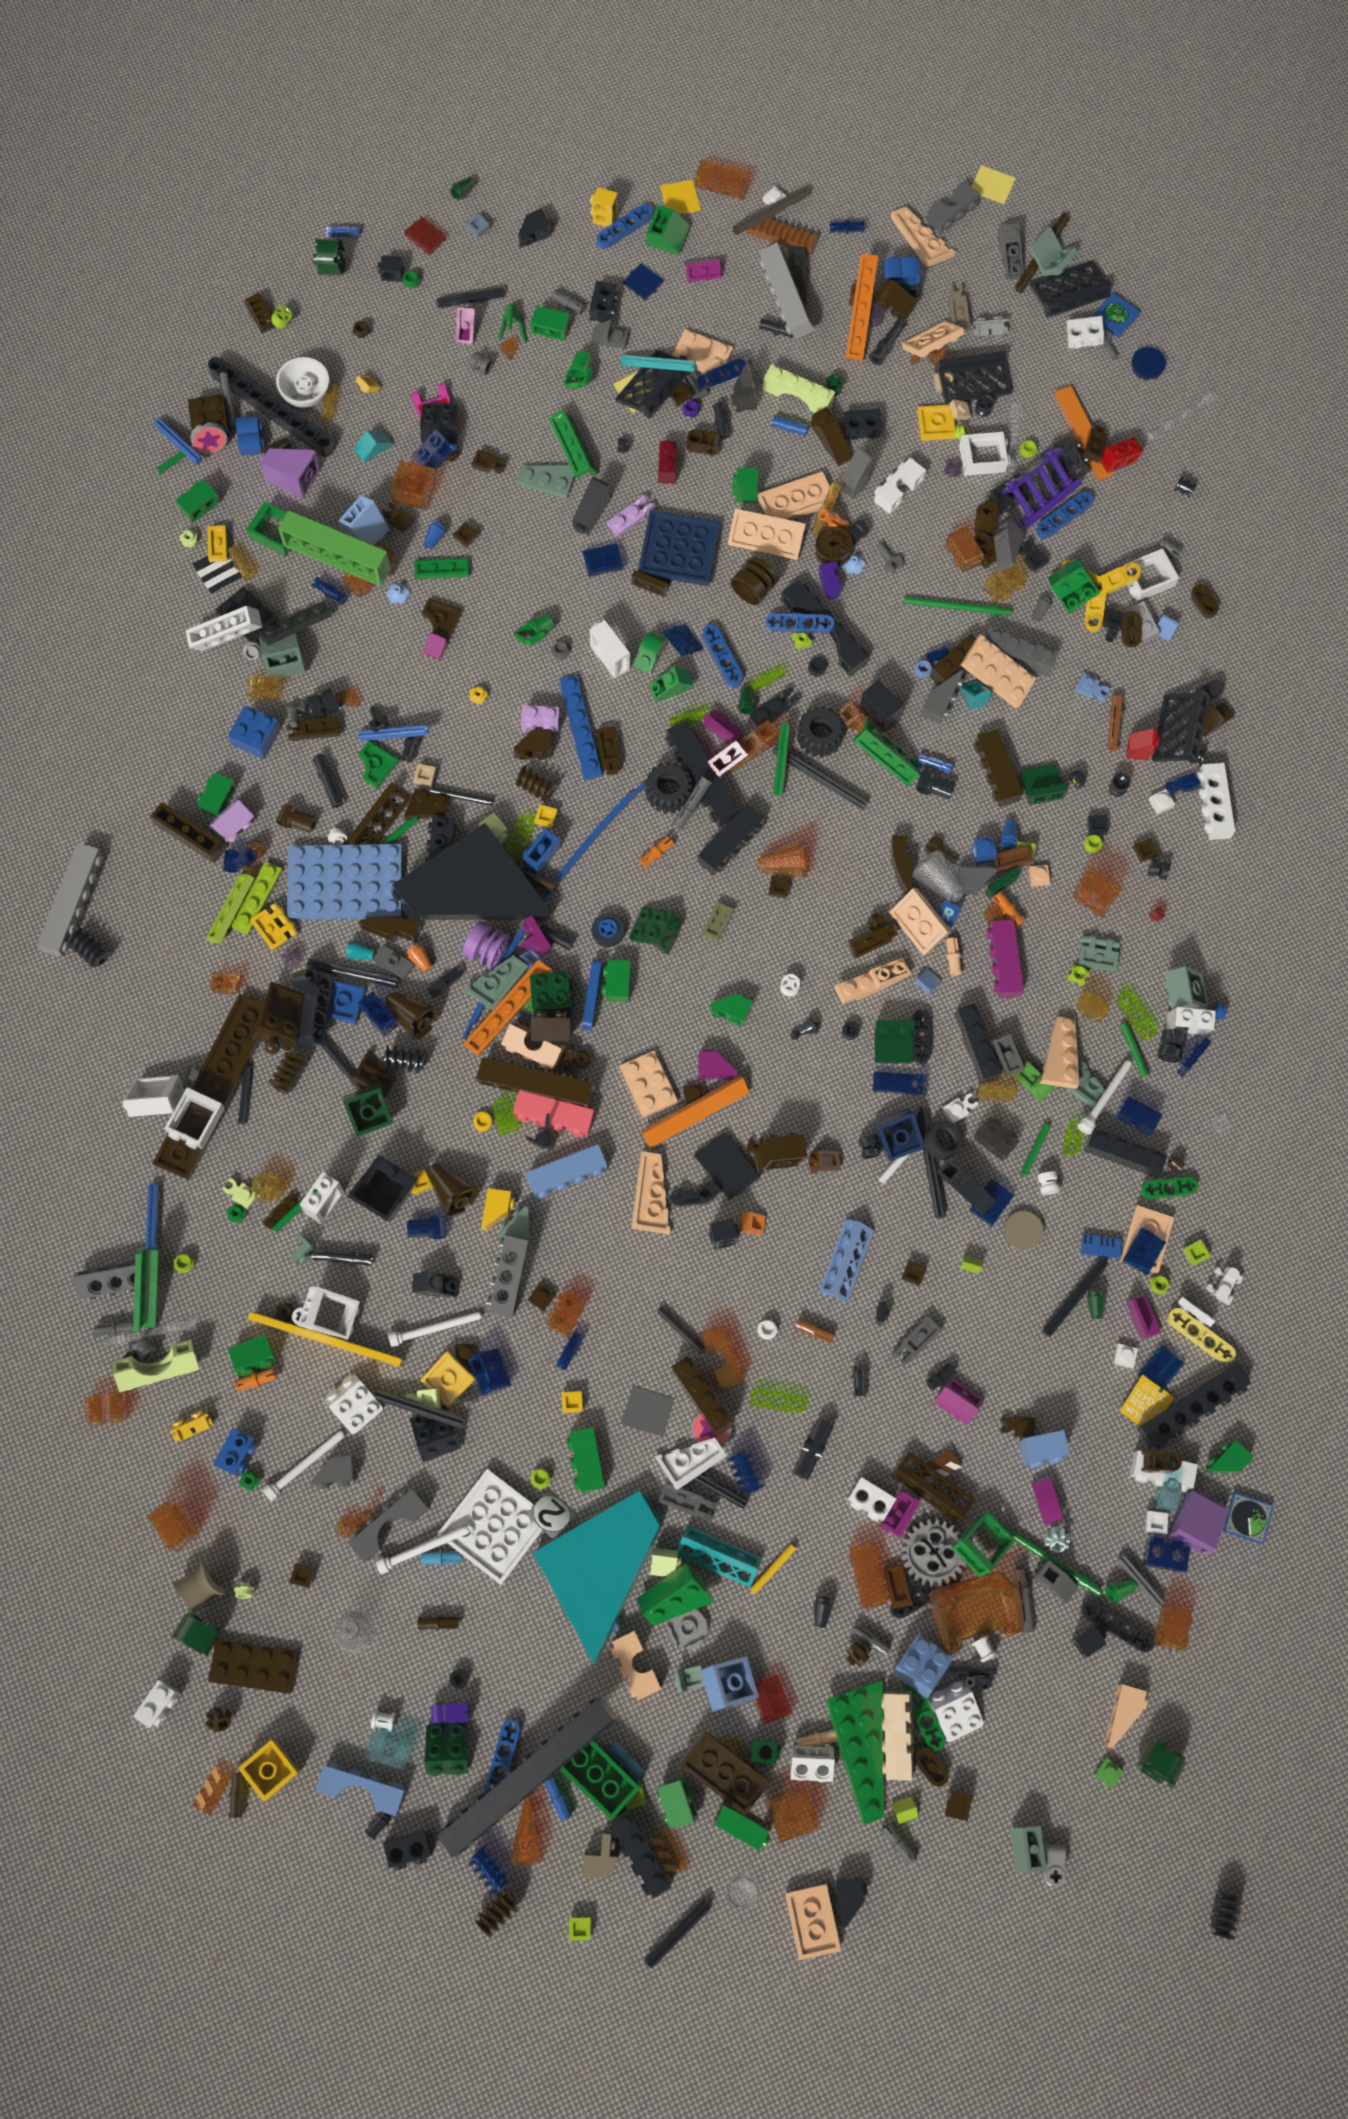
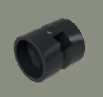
M330 687L322 690L320 695L315 693L306 697L315 719L325 716V712L332 713L339 710Z
M1164 1029L1160 1039L1162 1044L1159 1045L1157 1057L1170 1063L1181 1062L1184 1052L1182 1048L1185 1046L1187 1035L1179 1030Z

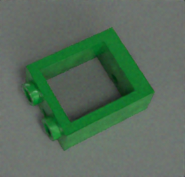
M264 501L246 528L248 537L286 557L292 549L260 533L271 517L282 522L287 512Z
M987 1510L976 1517L952 1546V1549L981 1578L993 1570L1016 1540L997 1521L995 1516ZM979 1526L999 1545L989 1559L969 1540Z
M722 1804L713 1822L716 1827L760 1851L761 1847L765 1849L771 1838L766 1828Z

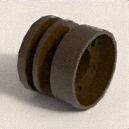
M751 556L742 565L741 570L737 571L732 577L730 585L742 600L751 605L758 606L767 596V592L771 591L778 583L779 578L775 570L767 562L756 556Z

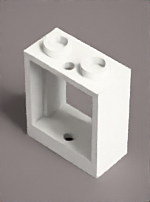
M1003 432L961 435L959 449L964 476L1006 472L1007 466L1010 465V455L1006 451L1008 442L1007 438L1004 439ZM997 445L999 461L973 463L971 448Z
M1163 549L1128 562L1139 564L1141 569L1155 564L1164 582L1144 590L1141 589L1137 581L1128 584L1129 592L1132 597H1135L1137 602L1175 587L1179 580ZM1131 568L1127 571V574L1133 576L1132 572H1135L1137 570L1135 568Z
M605 620L601 623H595L590 629V647L612 676L617 678L630 670V653Z
M1176 1007L1167 1013L1166 1029H1175L1185 1034L1204 1036L1214 1030L1215 1011Z
M179 1075L134 1079L123 1099V1107L127 1110L128 1116L173 1113L184 1092Z
M186 1088L164 1129L169 1133L168 1136L176 1141L182 1139L186 1141L185 1144L193 1149L197 1147L203 1149L225 1108L222 1103ZM191 1101L213 1111L199 1140L176 1130Z
M322 1172L300 1203V1206L306 1215L323 1224L345 1192L338 1181Z
M309 1287L298 1326L341 1340H348L353 1332L352 1325L354 1319L359 1313L358 1305L360 1301L320 1287ZM322 1297L346 1305L338 1332L314 1324Z

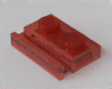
M422 216L404 231L405 236L429 256L441 246L443 241L447 240L445 234Z
M777 1674L755 1683L759 1698L754 1700L764 1725L793 1714Z

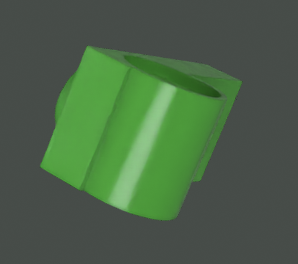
M1026 1061L1023 1064L1025 1070L1015 1073L1013 1076L1042 1102L1054 1090L1055 1085L1040 1083L1043 1074Z

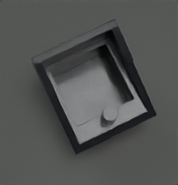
M378 1155L347 1197L390 1223L409 1196L418 1178Z

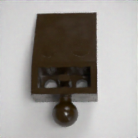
M272 981L269 983L252 1038L264 1042L267 1053L276 1054L280 1049L289 1051L297 1039L305 994Z

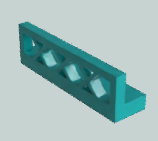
M687 1525L677 1549V1556L748 1587H751L762 1557L689 1525ZM683 1545L691 1547L694 1552L687 1553L683 1551ZM701 1555H710L713 1560H703ZM726 1562L730 1564L731 1569L726 1570L722 1568L720 1563ZM744 1570L751 1573L750 1578L742 1577L739 1571Z

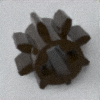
M856 1641L846 1650V1653L849 1655L846 1659L852 1666L857 1664L858 1667H861L870 1658L868 1654L870 1649L864 1642L860 1645Z
M223 1705L212 1707L206 1714L208 1721L205 1724L214 1733L225 1731L232 1723L229 1719L232 1713Z

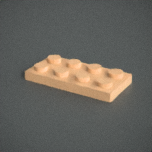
M823 471L757 494V499L764 515L785 520H792L836 505V499Z
M735 509L728 545L798 560L805 524Z
M982 635L976 638L961 663L962 667L1014 708L1020 707L1036 680L1033 675Z

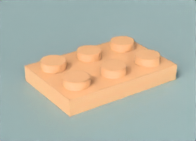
M945 320L902 342L903 350L919 357H925L929 352L940 349L944 344L956 341L958 337L964 335L963 327Z
M685 329L673 356L678 358L681 355L686 356L688 360L696 362L697 371L720 379L733 352V347Z
M917 887L913 888L889 912L923 955L928 954L951 932Z
M654 1051L619 1066L642 1118L678 1103Z
M1136 1205L1120 1261L1158 1273L1174 1217Z
M827 1884L786 1892L785 1897L799 1960L841 1951Z

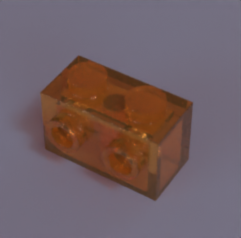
M967 527L947 536L945 548L948 553H951L956 567L960 568L962 573L981 565L984 555Z
M565 1290L564 1294H559L555 1302L557 1305L554 1312H549L545 1321L548 1322V1329L568 1339L587 1306V1301Z
M1162 1604L1154 1646L1175 1652H1185L1189 1644L1188 1631L1193 1623L1192 1610L1172 1604Z

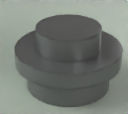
M556 642L551 647V654L556 659H565L569 655V647L564 642Z

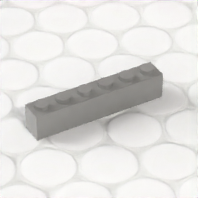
M776 242L759 252L761 257L759 263L763 270L766 269L764 275L768 283L771 282L772 284L769 288L773 296L776 295L777 297L774 300L777 307L782 310L779 312L782 320L787 322L785 328L788 334H792L795 340L812 332L814 327L784 253Z
M80 843L76 844L37 944L41 951L64 957L65 952L69 950L70 947L67 945V941L77 929L76 923L83 914L84 902L90 896L89 889L96 880L97 868L103 862V855L98 848Z

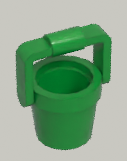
M585 351L576 352L563 383L567 389H578L589 385L593 371L591 367L592 356ZM573 377L581 381L571 382V378Z
M543 613L532 620H528L524 626L513 634L518 642L531 646L543 640L555 626L549 615ZM527 632L530 638L528 639L523 634Z

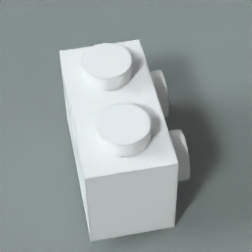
M158 1680L133 1717L150 1729L156 1726L159 1727L166 1717L164 1714L177 1702V1696L180 1692L164 1680Z

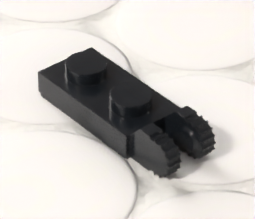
M791 688L784 690L780 695H777L750 714L749 718L760 731L789 712V709L800 701L798 696L793 697L787 704L783 701L793 692Z

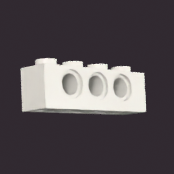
M245 606L185 631L189 647L204 651L262 628L258 609Z
M1202 764L1199 771H1197L1196 779L1197 782H1200L1199 797L1203 801L1202 815L1203 817L1205 816L1206 820L1204 826L1205 833L1208 834L1209 840L1230 839L1235 833L1225 764ZM1208 782L1213 783L1215 787L1211 786ZM1211 799L1216 800L1218 804L1213 803ZM1214 816L1219 817L1221 821H1217Z

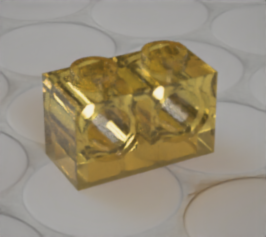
M1015 563L1012 568L1005 569L1002 572L998 571L987 579L983 590L998 604L1002 600H1008L1014 591H1020L1025 586L1027 575Z

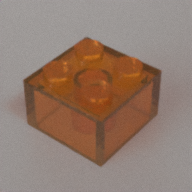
M400 460L390 489L392 502L427 510L437 480L435 468Z
M1091 867L1079 883L1072 897L1078 904L1088 907L1094 915L1104 917L1123 887Z
M167 1501L149 1513L147 1517L168 1550L177 1553L197 1539L195 1535L197 1530L191 1522L184 1518L186 1513L181 1505Z
M805 1786L765 1800L779 1843L820 1829Z

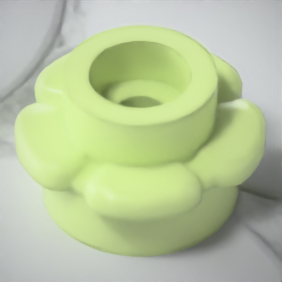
M185 530L180 535V541H182L184 546L190 548L196 545L198 536L191 530Z
M247 1582L239 1583L234 1588L236 1592L235 1597L239 1599L251 1598L254 1587H251L250 1583Z

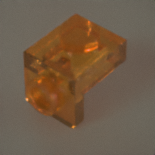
M214 971L211 974L210 990L220 995L240 993L242 975L239 973L220 974Z

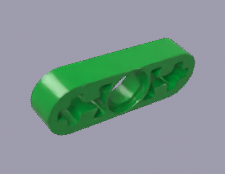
M1192 1177L1152 1180L1145 1182L1140 1192L1147 1200L1191 1196L1197 1191L1198 1183ZM1187 1182L1193 1186L1190 1191H1188V1188H1181L1179 1190V1186H1184ZM1167 1183L1172 1184L1174 1192L1167 1193L1164 1185ZM1158 1184H1160L1159 1190L1154 1191L1152 1195H1150V1192H1146L1149 1186L1151 1189H1157L1159 1187Z

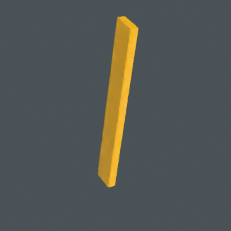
M250 1312L248 1316L250 1321L402 1368L404 1362L399 1357L255 1312Z

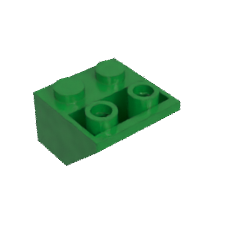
M657 205L646 233V245L679 255L690 225L674 209Z
M1077 558L1048 577L1050 587L1069 613L1100 594L1098 587L1080 558Z

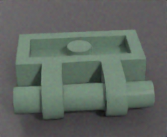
M1082 935L1081 942L1087 943L1088 947L1081 946L1078 966L1116 972L1119 952L1112 951V948L1119 949L1120 942L1113 941V938L1102 939L1097 938L1096 935ZM1095 945L1104 946L1105 950L1095 948Z

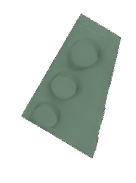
M570 465L521 466L516 485L567 499L575 475Z
M512 956L496 966L493 971L485 976H481L478 978V981L463 989L467 994L493 1011L519 982L529 967L515 956Z
M1078 1058L1079 1086L1077 1089L1064 1088L1094 1109L1106 1090L1097 1078L1090 1074L1087 1070V1065Z

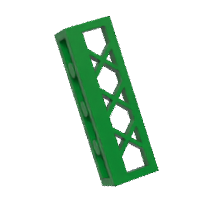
M562 409L548 419L575 477L580 478L588 472L594 477L598 475L572 416Z
M866 719L863 722V730L854 737L853 742L906 786H909L920 776L921 764Z
M138 1248L136 1252L133 1332H139L141 1327L156 1328L158 1248Z

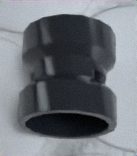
M857 520L853 523V527L846 529L853 539V545H856L861 537L864 538L869 534L867 526L861 520Z
M1124 773L1116 774L1108 787L1110 794L1114 797L1124 796L1130 786V778Z
M1152 858L1147 875L1151 877L1158 876L1160 879L1166 880L1171 863L1167 861L1160 862L1159 859Z
M877 1135L864 1136L858 1139L859 1146L862 1147V1159H871L881 1155L880 1149L877 1147Z

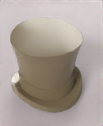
M203 1560L200 1561V1567L196 1569V1572L173 1582L175 1589L193 1613H196L212 1595H223L226 1593V1590Z

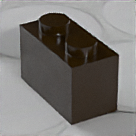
M885 279L874 297L879 301L878 304L882 308L890 310V315L896 319H907L918 302L899 284Z

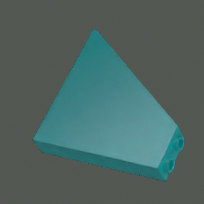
M640 1491L533 1552L593 1664L598 1662L661 1530L659 1526L661 1520L658 1514L651 1512L649 1508L652 1505L646 1494L642 1496Z

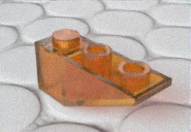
M769 720L743 738L751 751L745 758L730 768L732 772L778 743L779 733Z

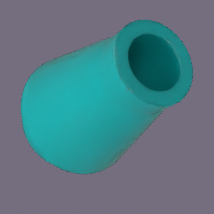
M355 940L354 942L349 941L345 956H349V959H367L372 961L374 949Z

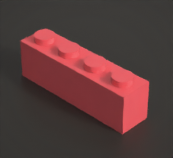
M519 1090L513 1109V1115L516 1117V1120L521 1122L532 1121L537 1126L545 1127L546 1114L549 1113V1126L554 1127V1130L558 1132L566 1130L572 1132V1135L577 1137L589 1135L594 1110Z

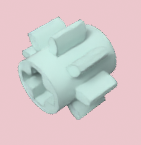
M1053 1527L1050 1531H1046L1045 1546H1050V1551L1059 1553L1063 1552L1065 1548H1069L1070 1534H1065L1064 1528Z

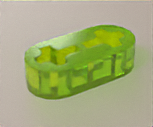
M1077 1120L1071 1121L1065 1130L1062 1152L1067 1157L1076 1156L1081 1148L1084 1132L1078 1128L1080 1121ZM1077 1126V1130L1080 1132H1077L1075 1137H1073V1130L1070 1128ZM1071 1141H1074L1073 1148L1076 1150L1069 1152V1148L1066 1146H1069Z

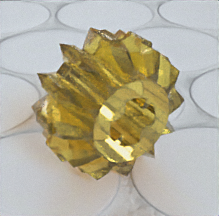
M1085 992L1081 995L1076 1005L1079 1012L1093 1022H1101L1105 1019L1110 1009L1102 998L1091 992Z
M268 1170L264 1171V1174L259 1172L252 1181L251 1192L255 1193L254 1197H260L261 1203L264 1200H267L269 1204L273 1200L277 1202L280 1196L284 1194L285 1182L281 1181L282 1175L275 1176V1171L269 1174Z

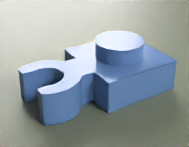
M1083 673L1075 691L1089 698L1096 695L1098 700L1104 701L1106 696L1102 695L1101 692L1108 694L1110 688L1099 686V680Z

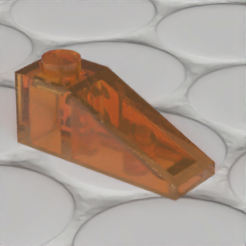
M530 1795L524 1800L513 1842V1850H510L511 1862L516 1863V1867L542 1862Z

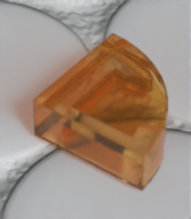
M513 336L499 344L502 352L508 360H511L517 352L515 337Z
M352 687L335 694L340 703L351 707L360 705Z

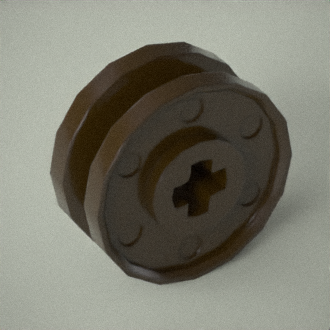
M841 527L823 529L818 534L815 543V553L818 561L822 564L836 561L838 567L845 565L852 557L853 539L850 533Z

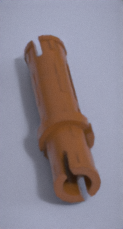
M1118 695L1112 696L1111 711L1109 712L1110 726L1107 748L1111 751L1119 750L1121 719L1123 718V697Z

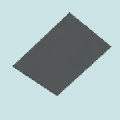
M632 1386L621 1424L663 1437L674 1398Z

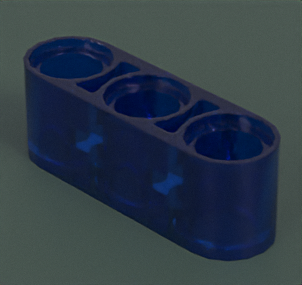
M737 359L711 369L697 377V385L705 390L746 373L747 364L743 359Z

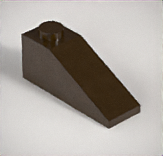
M826 407L812 414L810 426L837 466L850 461L853 455L836 419Z

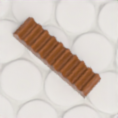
M771 218L748 229V234L774 243L777 242L786 247H806V253L812 255L818 241L816 233L812 235L810 231L804 232L802 228L798 230L796 226L791 228L790 224L785 226L784 222L779 224L777 220L773 222Z

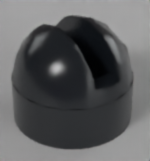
M618 438L617 452H627L630 448L629 441L624 438Z

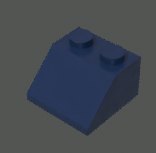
M909 1108L872 1121L877 1137L889 1161L926 1148L914 1112Z

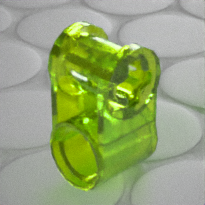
M503 1098L496 1099L493 1102L492 1109L500 1137H504V1134L513 1131L519 1132L508 1101ZM499 1105H505L507 1107L506 1110L501 1113L496 1111V1108Z

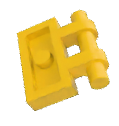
M277 903L270 906L274 911L272 914H269L264 909L250 919L252 925L272 951L288 941L284 935L285 933L289 932L292 937L299 933L295 928L296 925L293 921L290 922L285 915V910L280 908ZM279 918L284 926L279 928L274 920Z

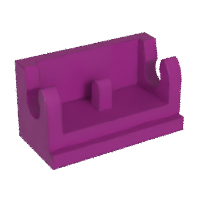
M899 1492L894 1504L879 1527L899 1539L918 1508L920 1501L905 1492Z

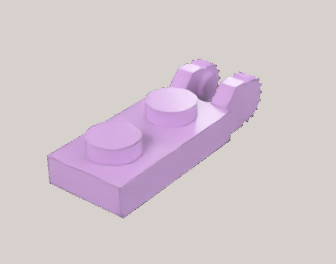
M643 495L636 502H633L608 520L607 526L617 537H620L642 521L649 514L650 510H654L655 504L650 503L641 510L640 507L649 499L646 495Z

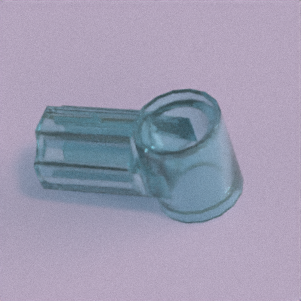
M1169 1478L1163 1483L1161 1490L1155 1492V1509L1177 1510L1182 1484L1176 1478Z

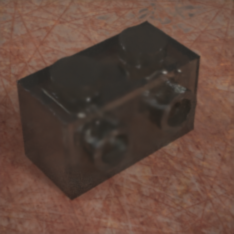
M990 1116L973 1137L974 1140L1002 1162L1005 1161L1020 1142L1016 1133L1006 1130L998 1119H992Z

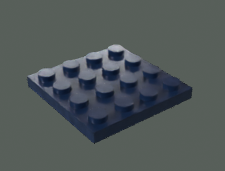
M650 510L638 571L654 578L709 586L720 521Z

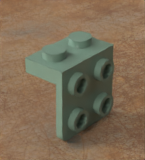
M1051 227L1045 228L1030 245V251L1044 276H1057L1061 274L1066 265L1071 263L1073 257L1078 253L1075 246L1062 249Z

